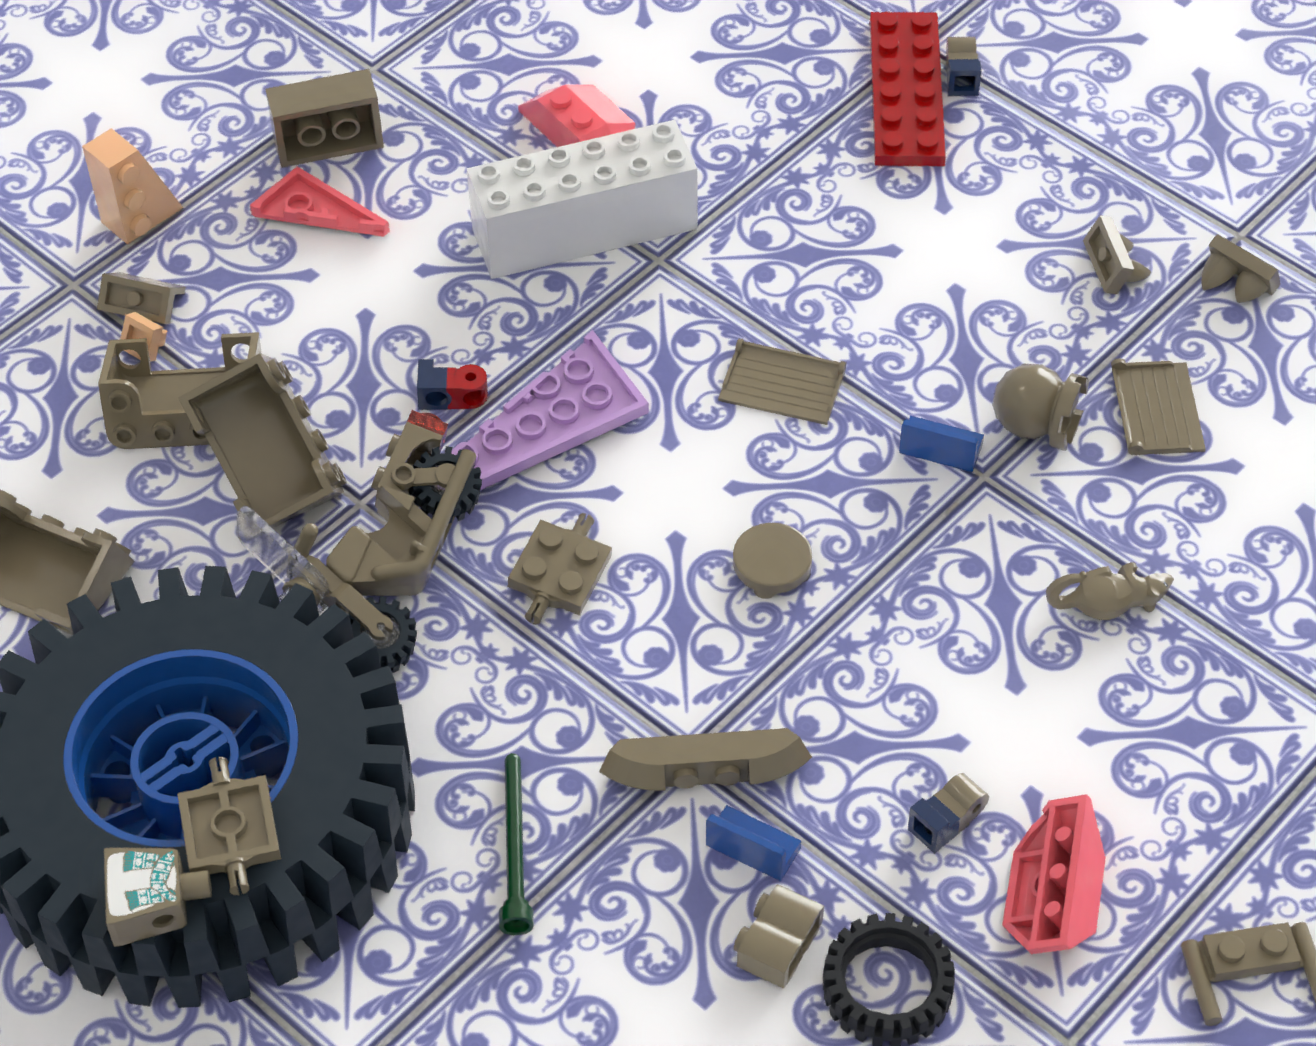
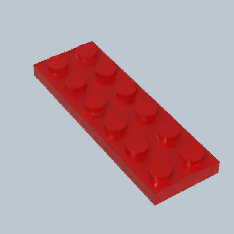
M870 12L875 166H945L946 150L938 12Z

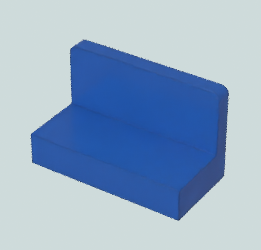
M910 416L909 420L905 419L901 426L899 453L973 472L983 445L984 434Z
M728 805L725 806L719 817L710 814L706 820V846L779 881L783 879L801 849L800 839Z

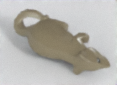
M1130 562L1123 565L1119 569L1118 574H1113L1109 566H1105L1088 572L1081 571L1080 573L1067 574L1057 578L1047 587L1046 598L1053 608L1069 609L1076 607L1089 617L1098 620H1111L1122 615L1130 608L1142 605L1146 612H1152L1155 609L1156 603L1168 592L1174 578L1167 573H1154L1147 577H1139L1135 574L1137 571L1136 563ZM1080 583L1072 593L1066 596L1060 595L1066 587Z

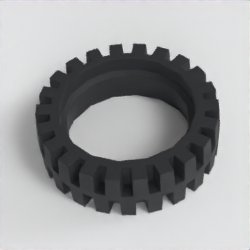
M886 913L884 921H879L877 914L868 915L865 924H863L860 918L851 922L850 931L844 927L838 933L837 941L833 940L830 944L823 969L824 1000L826 1006L830 1008V1015L833 1020L837 1021L840 1019V1028L847 1034L854 1030L856 1040L864 1043L866 1038L869 1037L872 1038V1046H882L883 1041H890V1046H901L902 1040L906 1039L908 1044L912 1045L918 1042L921 1034L927 1038L933 1033L935 1025L939 1027L944 1021L954 992V962L951 961V953L948 947H942V938L936 932L930 936L929 926L923 922H920L915 927L913 926V918L906 915L903 916L902 922L895 921V913ZM886 946L907 950L922 960L928 968L932 981L930 995L922 1005L906 1013L888 1015L867 1009L855 1001L847 990L845 980L847 966L856 955L870 948Z

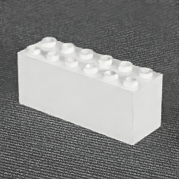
M676 120L467 168L472 229L491 279L698 229V168Z

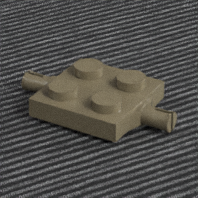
M581 513L572 530L564 529L541 519L508 577L507 587L522 592L533 600L528 612L525 614V619L531 623L534 618L533 624H540L548 607L562 608L581 615L612 555V547L586 536L594 524V519L589 514L586 518V513Z
M219 757L221 772L218 770L216 758H213L209 761L212 783L200 789L177 793L189 871L209 870L210 874L227 872L230 893L239 895L237 879H239L242 894H245L249 891L245 868L281 859L267 778L264 775L245 780L230 779L227 758Z

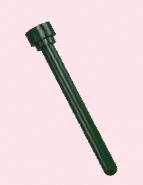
M511 753L506 756L504 761L507 899L499 909V929L508 935H524L534 928L533 908L524 899L521 758L519 755Z

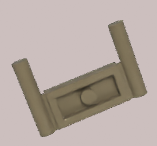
M1286 922L1203 935L1202 941L1190 939L1182 942L1180 945L1206 1026H1214L1223 1021L1211 982L1283 972L1303 967L1316 1002V948L1308 925L1305 922L1296 923L1291 927Z

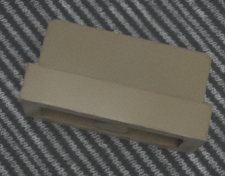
M120 272L102 273L97 310L120 315L136 312L153 322L170 324L174 297L177 294H185L186 286Z

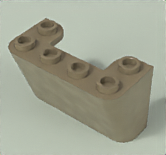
M259 332L221 335L225 367L151 371L147 338L109 340L98 382L108 440L114 446L122 449L210 445L204 434L197 433L194 430L178 397L262 353ZM240 343L248 345V358H236L231 351L233 346ZM123 350H134L140 355L141 360L136 365H127L120 360L119 354Z
M262 353L178 397L194 430L206 436L238 499L233 501V504L250 536L253 537L343 494L342 485L347 483L338 464H332L324 452L329 449L324 436L319 429L312 430L307 420L311 413L301 395L294 396L289 386V383L293 382V378L283 361L278 362L276 358L272 359Z
M0 489V605L39 622L45 619L56 629L73 635L67 603L86 594L97 611H99L112 593L111 583L121 580L135 562L129 556L131 550L116 543L117 538L103 530L95 528L92 534L76 527L75 531L71 532L64 529L65 524L54 517L43 514L41 519L31 516L32 511L29 508L17 503L16 497Z

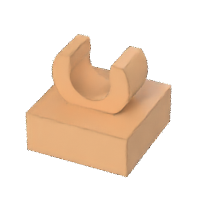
M133 312L125 315L120 340L147 338L150 362L156 360L158 348L165 345L168 331L144 316ZM123 350L141 360L140 355L136 351Z

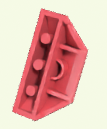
M565 84L547 90L518 106V111L556 147L635 129V122L594 85Z
M1087 794L1049 800L1042 809L1044 814L1029 828L1013 852L1002 926L1030 954L1072 949L1096 933L1106 857L1092 801Z

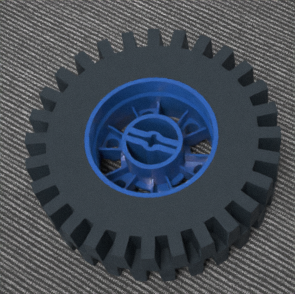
M205 566L200 595L194 596L188 595L178 567L158 570L160 599L141 603L131 576L112 582L115 613L102 618L87 595L84 594L67 603L73 636L67 638L43 619L28 631L35 663L10 650L0 660V683L3 692H0V913L5 914L13 934L25 948H28L33 943L35 944L44 966L61 977L72 965L83 989L100 996L104 995L116 975L129 1004L150 1007L159 977H165L178 1008L201 1007L202 974L212 972L217 973L229 1002L251 997L246 964L264 958L278 987L298 978L294 943L302 939L322 962L340 950L336 915L359 930L365 926L374 915L371 887L387 893L390 892L398 877L395 851L407 853L412 837L409 811H415V789L402 704H399L396 682L389 665L381 668L377 645L366 631L354 638L349 615L337 605L333 604L319 615L313 591L295 583L280 602L271 574L252 570L240 597L236 598L227 568L224 566ZM229 727L237 728V730L232 733ZM219 757L227 758L230 779L245 780L266 775V778L272 777L279 773L283 765H285L275 785H268L281 859L245 868L249 891L245 894H242L239 879H237L239 895L230 893L227 872L210 874L212 897L186 901L187 924L183 928L114 947L106 925L104 849L173 848L179 852L184 873H190L177 793L200 789L212 783L209 761L213 758H216L219 772H221ZM100 797L109 798L112 802L118 804L131 801V807L107 817L100 818L96 814Z

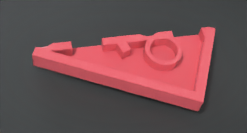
M298 166L250 204L251 214L259 218L382 237L390 232L388 221Z

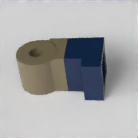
M947 37L946 73L948 96H979L981 62L976 50V37ZM966 77L972 83L968 86H959L955 84V79Z
M957 774L928 800L922 798L910 807L908 830L935 854L968 827L970 822L982 812L989 801V795L966 774ZM924 825L933 832V835L926 831Z

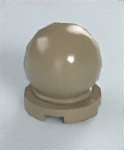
M1042 364L1019 365L1007 371L995 387L992 402L995 416L1007 431L1019 438L1037 439L1048 434L1051 447L1066 451L1068 443L1071 444L1082 418L1083 410L1076 409L1080 393H1088V377L1072 373L1063 382L1054 370Z

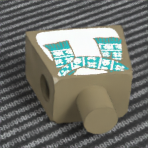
M173 848L104 849L106 925L114 947L183 928L187 924L186 901L212 897L209 870L184 873L178 850Z

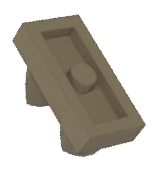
M1100 215L1083 239V243L1104 292L1117 294L1125 282L1143 280L1151 274V271L1129 257L1128 252L1132 250L1134 244L1118 232L1113 218Z
M1216 234L1210 242L1209 249L1211 255L1206 261L1202 272L1201 282L1203 290L1215 288L1236 274L1238 278L1235 285L1236 301L1241 303L1254 300L1265 292L1273 295L1281 285L1277 268L1219 234Z

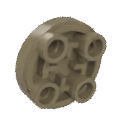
M763 523L753 526L742 533L734 545V571L746 586L754 590L755 595L763 599L772 598L776 594L795 589L809 579L812 567L811 545L800 531L785 524Z

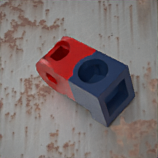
M418 359V410L479 408L484 405L488 398L486 371L482 367L473 364L464 365L460 368L434 367V359Z

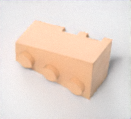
M112 128L82 146L101 223L127 245L183 209V206L139 150Z

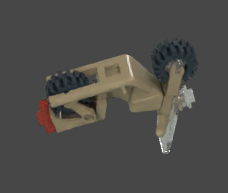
M414 410L411 411L401 435H393L386 452V456L391 458L386 468L379 466L371 486L372 489L377 490L375 497L377 513L387 521V524L380 530L371 533H365L358 526L351 527L327 557L326 565L318 558L309 555L318 535V527L315 524L308 523L303 527L293 547L251 508L243 506L237 512L236 533L239 541L284 583L282 587L284 594L278 596L279 601L281 602L294 584L297 583L313 591L319 613L324 611L327 606L329 608L333 604L337 605L349 615L354 638L366 631L377 645L381 668L389 665L392 673L399 671L401 663L405 666L409 662L410 655L414 651L417 630H415L416 621L414 617L409 618L410 610L407 607L401 610L399 608L400 602L395 599L392 604H387V597L384 596H413L423 591L455 517L460 521L465 518L466 512L469 515L471 514L475 504L478 502L482 486V479H480L481 470L479 467L474 468L476 454L468 449H459L457 455L452 454L453 447L446 446L445 453H440L446 441L448 424L442 422L434 414L419 413ZM428 513L432 514V519L428 516ZM375 595L380 596L378 603H374L373 597L365 599L363 596Z

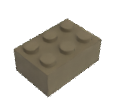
M369 69L265 89L274 142L281 168L384 148L378 97Z

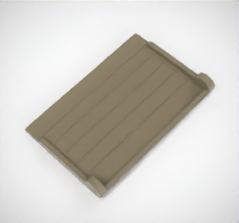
M738 338L718 401L827 425L846 371L847 362H837L759 345Z
M1122 358L1114 359L1111 362L1129 454L1205 452L1206 448L1186 362L1152 361L1126 363Z

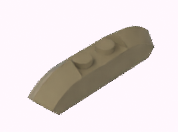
M788 728L620 739L609 750L599 772L620 784L643 790L662 791L666 790V787L691 788L704 784L729 786L738 782H749L752 785L784 777L802 767L812 756L801 738Z

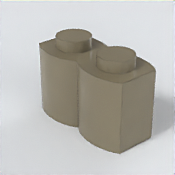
M779 884L774 887L770 895L763 893L754 910L753 916L756 917V920L750 928L744 926L735 940L733 950L737 951V967L784 989L819 931L823 922L824 905Z

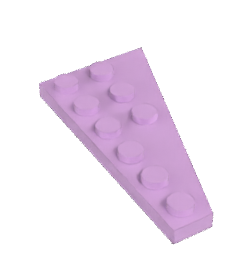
M592 330L584 337V343L574 351L569 349L561 356V362L550 372H542L503 406L504 411L494 420L487 419L480 425V432L468 442L459 443L452 449V454L457 455L459 449H468L476 454L474 468L479 467L481 470L482 490L648 414L649 403Z

